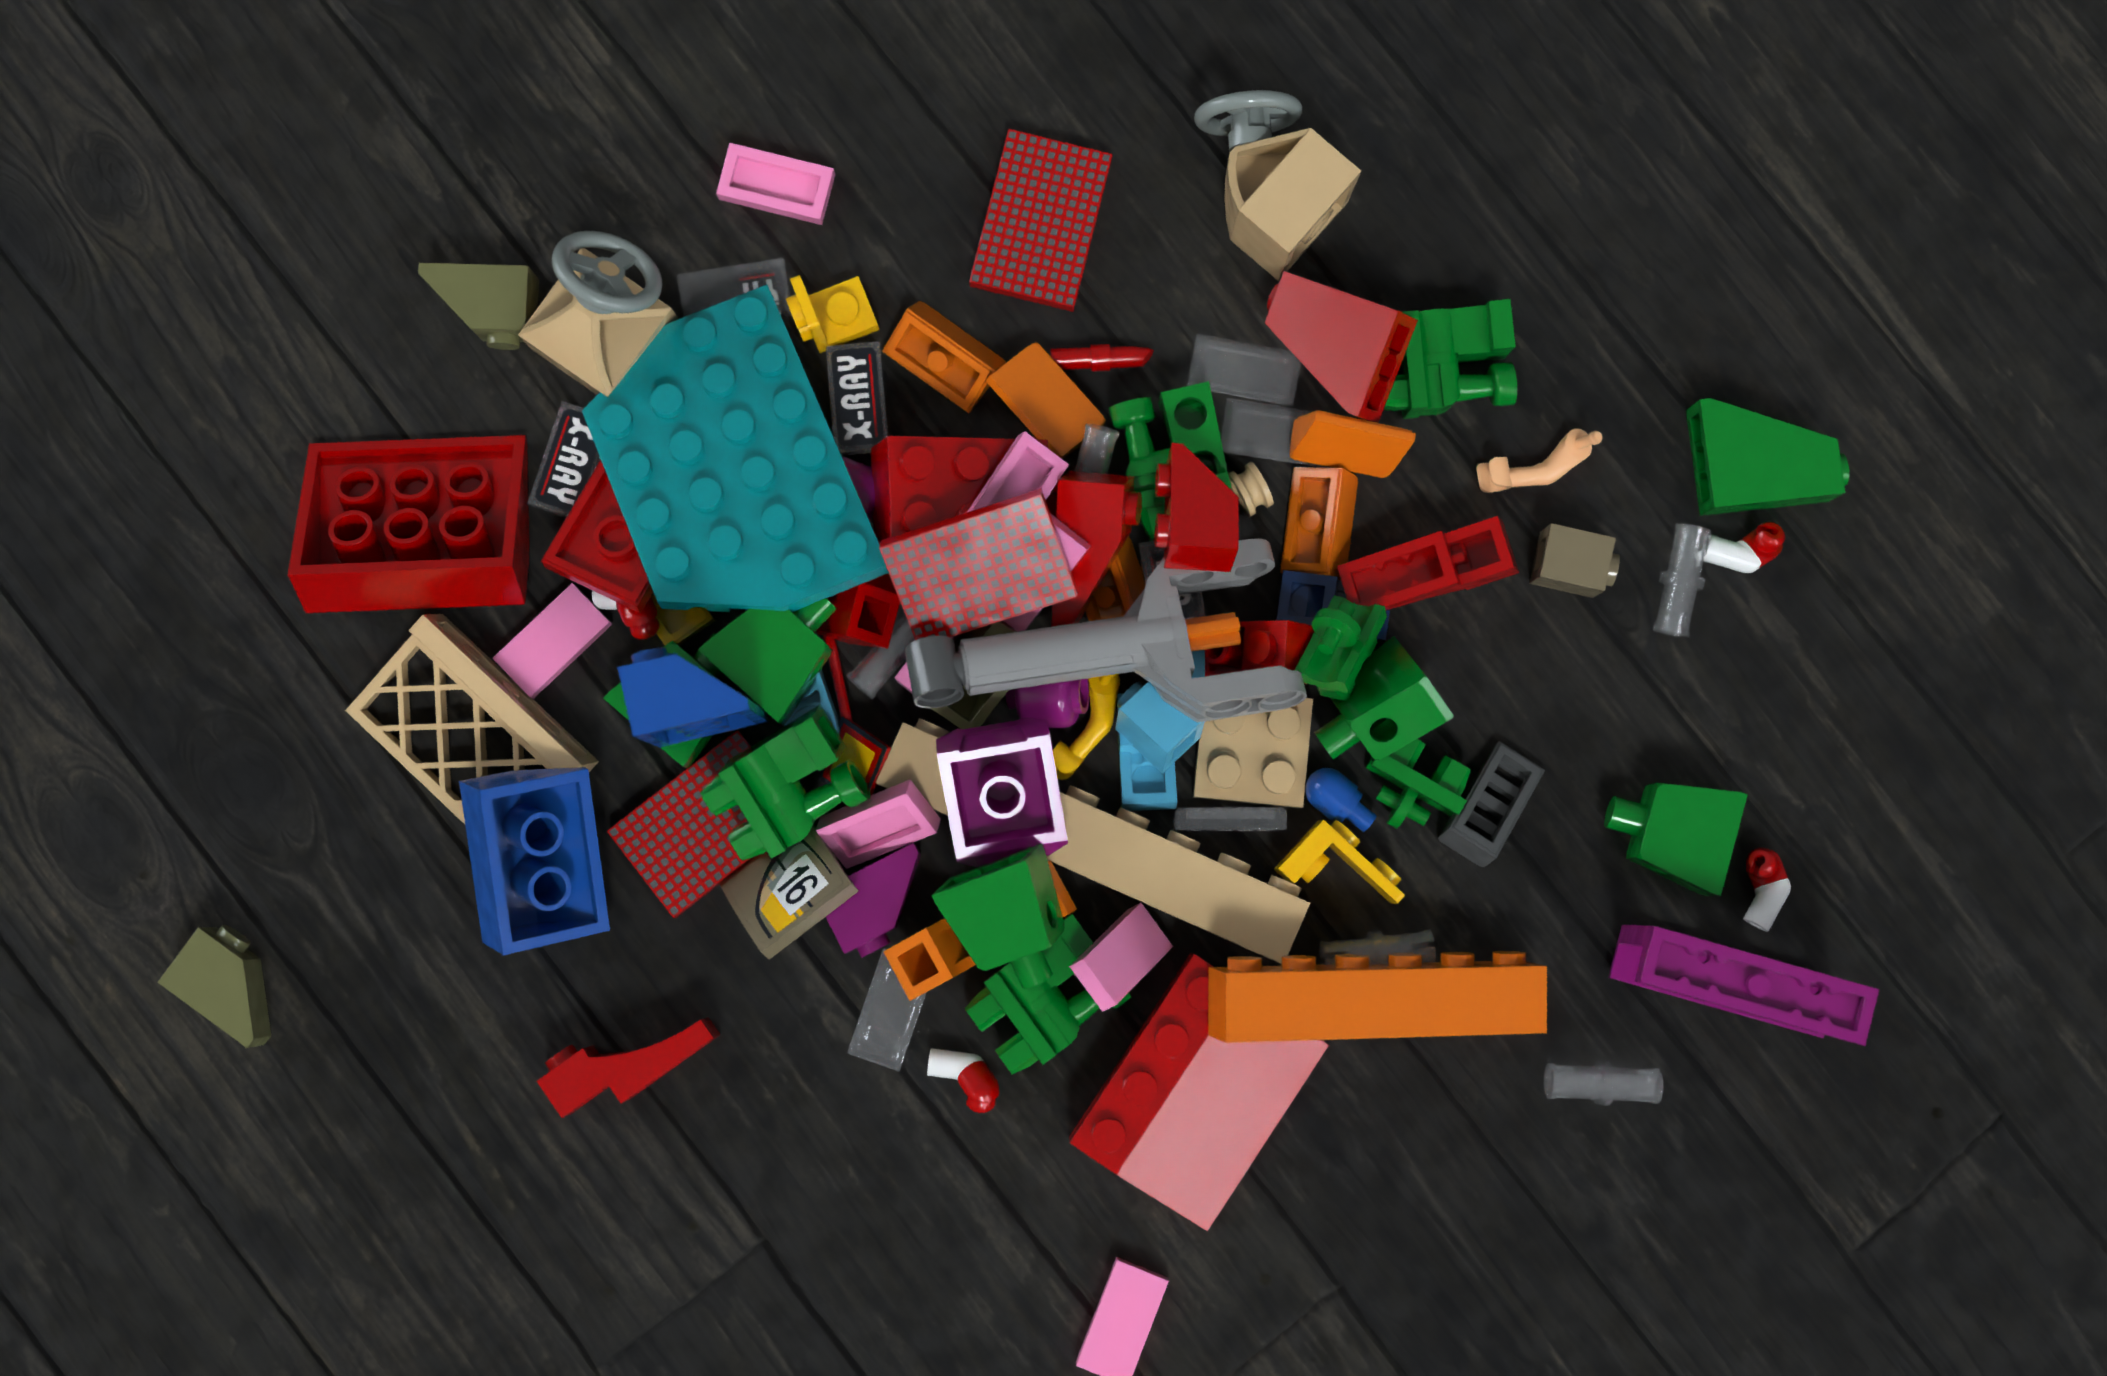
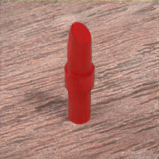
M1095 344L1085 348L1050 349V356L1062 370L1091 369V371H1110V368L1144 366L1151 358L1154 349L1134 346L1110 347V344Z

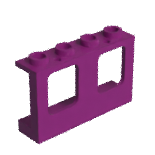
M1643 925L1621 926L1608 978L1819 1038H1824L1826 1035L1863 1046L1866 1045L1879 989L1657 926Z

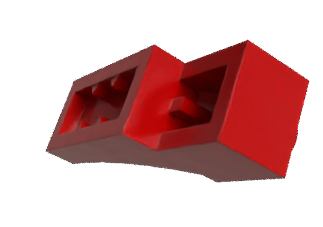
M1498 516L1448 533L1439 531L1337 566L1347 600L1363 606L1382 605L1385 606L1386 611L1431 597L1464 589L1470 590L1519 573L1504 523Z
M706 1017L664 1041L637 1050L599 1054L593 1045L577 1051L575 1046L571 1044L545 1062L550 1072L536 1082L561 1118L574 1113L609 1087L619 1102L623 1103L636 1096L721 1034L710 1018Z

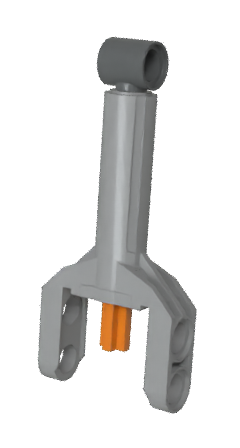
M1264 539L1239 540V549L1231 572L1164 568L1163 557L1148 577L1145 589L1123 617L963 639L960 641L958 652H956L954 640L946 636L921 638L911 642L905 648L913 701L920 708H940L958 702L964 696L963 686L965 691L967 690V694L971 696L1135 672L1149 681L1166 703L1195 722L1287 709L1303 702L1307 698L1302 673L1289 670L1283 666L1192 678L1195 669L1192 652L1240 645V622L1238 617L1235 616V612L1184 619L1179 595L1249 585L1256 578L1272 571L1275 567L1270 542Z

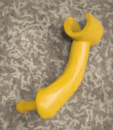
M1119 674L1088 678L1091 709L1088 723L1070 747L1060 741L1053 749L1056 773L1059 780L1070 778L1084 761L1085 757L1110 731L1114 721L1120 686Z

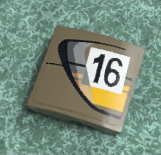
M814 825L801 842L799 841L787 847L783 853L772 859L767 852L755 856L719 883L760 952L768 959H771L859 892L837 861L838 858L816 832Z

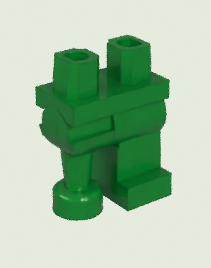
M1511 299L1489 301L1486 305L1402 312L1418 321L1384 410L1402 411V419L1419 418L1420 415L1436 416L1445 413L1456 402L1489 397L1493 406L1515 405L1517 400V376L1512 362L1490 365L1487 375L1459 374L1458 363L1504 359L1516 347Z
M1209 381L1161 392L1158 403L1162 420L1165 422L1170 447L1171 443H1183L1231 489ZM1143 397L1115 404L1109 408L1113 426L1117 429H1125L1130 461L1125 476H1135L1134 492H1141L1142 495L1141 524L1149 541L1153 542L1156 515L1164 514L1165 497L1155 496L1156 468L1158 463H1167L1170 448L1155 451L1146 424L1155 418V412L1151 398Z
M821 705L811 709L744 752L730 758L718 775L700 792L702 799L715 816L736 805L739 806L747 822L732 829L728 834L730 844L742 861L765 852L772 859L786 851L787 847L799 841L801 842L809 834L816 819L841 802L853 808L871 798V793L864 776L851 760H847L831 770L830 783L807 793L799 781L801 778L817 769L820 771L835 763L846 748Z
M1073 914L1064 919V932L1051 947L1043 950L1053 973L1051 978L1034 987L1023 989L1009 962L984 981L986 988L980 991L965 1007L966 1012L981 1032L1005 1015L1009 1017L1019 1031L1017 1034L995 1049V1052L1011 1074L1030 1067L1038 1060L1044 1065L1055 1057L1056 1054L1076 1039L1079 1027L1100 1009L1086 989L1067 1000L1058 988L1060 984L1074 975L1069 966L1093 944ZM1128 993L1112 1008L1116 1009L1132 998L1131 995Z

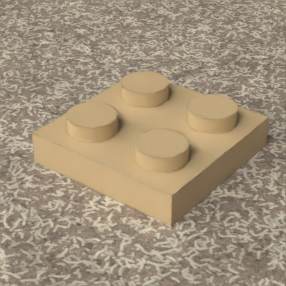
M1306 698L1298 705L1287 709L1205 721L1197 746L1193 798L1303 808L1313 699Z

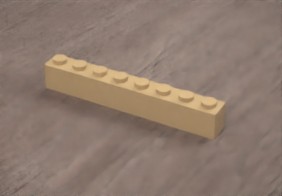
M920 718L915 727L903 722L876 784L888 789L911 780L935 811L948 816L937 758L936 739L948 734L949 731ZM1071 785L1066 794L1060 792L1068 844L1047 857L1048 861L1051 860L1052 863L1277 963L1282 964V956H1288L1310 905L1309 902L1298 898L1301 887L1274 875H1271L1268 884L1247 875L1251 865L1224 853H1220L1217 861L1197 853L1201 843L1170 830L1167 839L1149 832L1146 829L1150 820L1126 809L1120 808L1116 816L1097 809L1096 806L1100 798Z

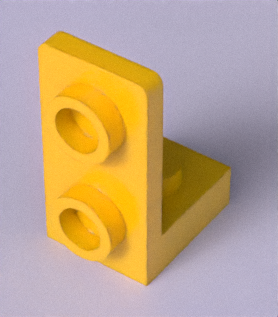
M800 275L790 278L795 295L785 299L803 342L814 338L819 353L879 330L859 276L811 295L807 294Z
M1324 819L1317 821L1274 868L1288 882L1295 884L1301 877L1309 883L1329 862L1330 859L1324 854V851L1330 847L1389 903L1398 904L1405 896L1396 887L1401 878L1379 858L1370 863L1355 849L1359 845L1360 840L1338 820H1335L1331 826Z

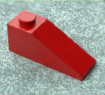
M1069 471L1058 479L1056 518L1089 543L1091 547L1071 571L1078 589V596L1052 605L1051 627L1079 623L1131 533L1132 525H1139L1142 512L1141 492H1134L1135 476Z

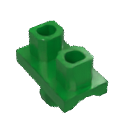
M1334 595L1328 608L1320 609L1316 613L1312 621L1314 634L1295 668V671L1302 673L1304 683L1315 685L1321 696L1342 701L1348 700L1356 686L1355 679L1365 659L1371 656L1378 643L1376 638L1387 618L1385 606L1377 604L1370 606L1358 605L1344 597Z
M1419 739L1414 740L1382 760H1374L1371 756L1365 766V769L1403 790L1399 794L1383 785L1375 798L1392 808L1386 823L1395 829L1401 825L1405 817L1422 826L1425 825L1431 812L1416 804V798L1450 817L1453 814L1459 815L1467 802L1466 799L1460 796L1465 789L1471 769L1452 758L1443 756L1430 779L1418 773L1412 768L1426 745Z

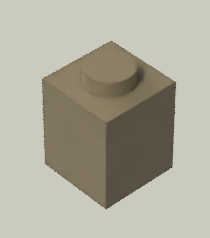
M1551 523L1540 531L1529 584L1594 598L1603 593L1606 586L1612 587L1616 580L1620 564V555L1613 553L1616 538Z

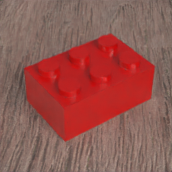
M887 436L871 448V467L875 490L873 526L879 544L881 540L967 513L1015 439ZM1036 439L1048 448V440ZM1049 494L1045 501L1051 514V503Z

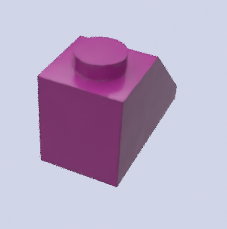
M912 843L849 876L859 892L826 916L844 954L857 949L861 958L891 943L886 933L898 927L921 856L917 844Z

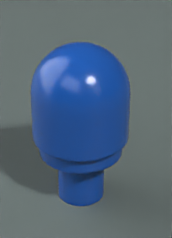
M1321 768L1309 776L1305 785V794L1307 800L1314 808L1329 820L1334 819L1342 822L1347 819L1362 832H1365L1371 826L1377 815L1360 802L1363 793L1358 790V786L1333 768Z

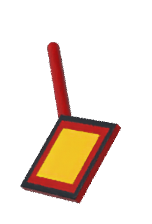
M824 636L825 643L833 650L828 659L841 716L839 736L846 748L838 761L820 771L818 779L825 784L830 783L831 770L845 761L851 760L861 771L868 784L870 793L873 795L877 785V778L888 758L891 747L852 720L836 640Z

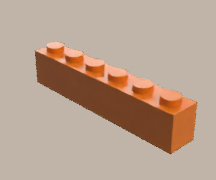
M1494 951L1492 952V961H1475L1474 953L1443 952L1441 953V962L1422 963L1421 954L1392 953L1388 954V963L1369 964L1368 955L1340 954L1335 955L1334 965H1316V957L1289 955L1282 956V966H1262V958L1238 956L1228 957L1227 967H1209L1208 1035L1225 1043L1547 1033V966L1526 961V952Z

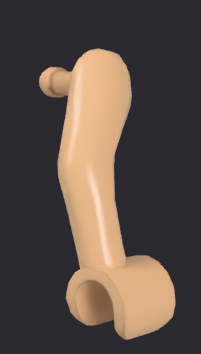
M1572 429L1561 439L1543 462L1533 466L1509 468L1508 457H1495L1489 463H1480L1476 467L1479 487L1485 493H1493L1512 487L1552 484L1585 460L1591 454L1592 445H1597L1602 441V434L1598 431L1587 434L1582 429Z

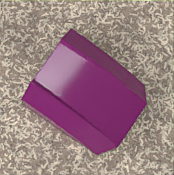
M1023 717L1015 721L969 729H956L936 739L937 758L957 863L980 867L1041 843L1046 857L1068 844L1047 720Z

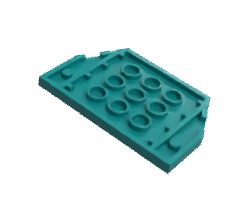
M768 284L666 324L609 397L599 392L582 410L661 609L689 610L694 607H703L709 611L730 612V609L786 611L789 609L791 612H794L889 573L879 549V542Z

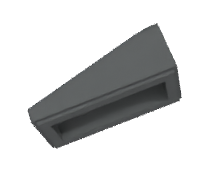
M1498 741L1462 798L1466 799L1467 802L1459 815L1453 814L1449 818L1438 840L1480 867L1487 866L1498 857L1545 770ZM1499 766L1523 781L1519 788L1494 773L1496 768ZM1486 786L1511 800L1510 804L1507 806L1485 792ZM1477 805L1499 819L1497 825L1473 811L1474 807Z

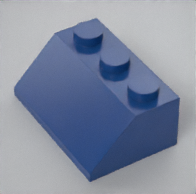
M655 648L631 655L633 664L618 667L632 735L657 747L670 746L769 722L764 709L679 655L667 654L666 648Z
M588 768L514 770L459 781L482 943L502 955H508L610 931Z

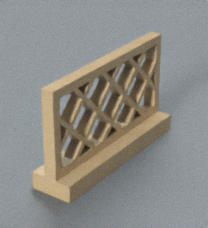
M423 614L408 630L412 634L345 710L464 824L462 799L451 790L450 768L476 767L477 778L488 776L487 767L514 766V770H525V765H543L546 769L585 767L590 772L599 762L444 614ZM419 649L433 661L434 685H409L408 661ZM445 673H446L456 684H446V676H445ZM396 676L397 686H387ZM446 690H464L473 699L474 722L448 723ZM435 691L436 723L411 724L409 692ZM397 692L399 724L383 725L367 708L380 693ZM485 711L495 721H485ZM503 727L512 736L513 759L487 760L485 728ZM474 728L476 760L450 761L448 729ZM411 730H437V762H421L412 753ZM390 731H399L400 741ZM524 748L534 758H524ZM431 768H439V778L430 770Z

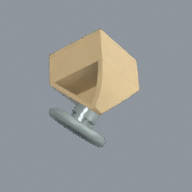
M1251 90L1222 95L1202 104L1195 112L1194 121L1197 127L1206 133L1228 137L1230 154L1225 177V211L1229 237L1234 244L1279 281L1283 272H1287L1348 203L1361 170L1312 128L1272 137V132L1289 127L1298 121L1302 115V104L1296 97L1284 92L1271 90ZM1224 112L1232 114L1222 120L1213 118Z
M579 231L562 238L555 246L552 254V266L558 280L518 336L534 352L593 393L598 395L601 392L606 397H609L666 324L678 320V317L670 306L658 299L662 291V277L658 267L648 254L635 244L619 236L600 231ZM585 248H600L616 254L610 258L597 257ZM635 265L644 276V289L625 276V271L631 266Z

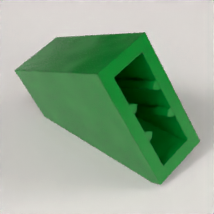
M1712 398L1700 399L1686 410L1700 516L1823 503L1845 494V486L1849 481V464L1845 454H1840L1838 439Z

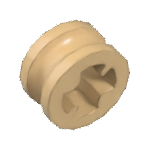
M1253 462L1245 464V471L1241 474H1236L1234 471L1228 473L1232 487L1231 490L1239 497V505L1248 517L1256 514V507L1264 505L1268 508L1274 504L1269 487Z

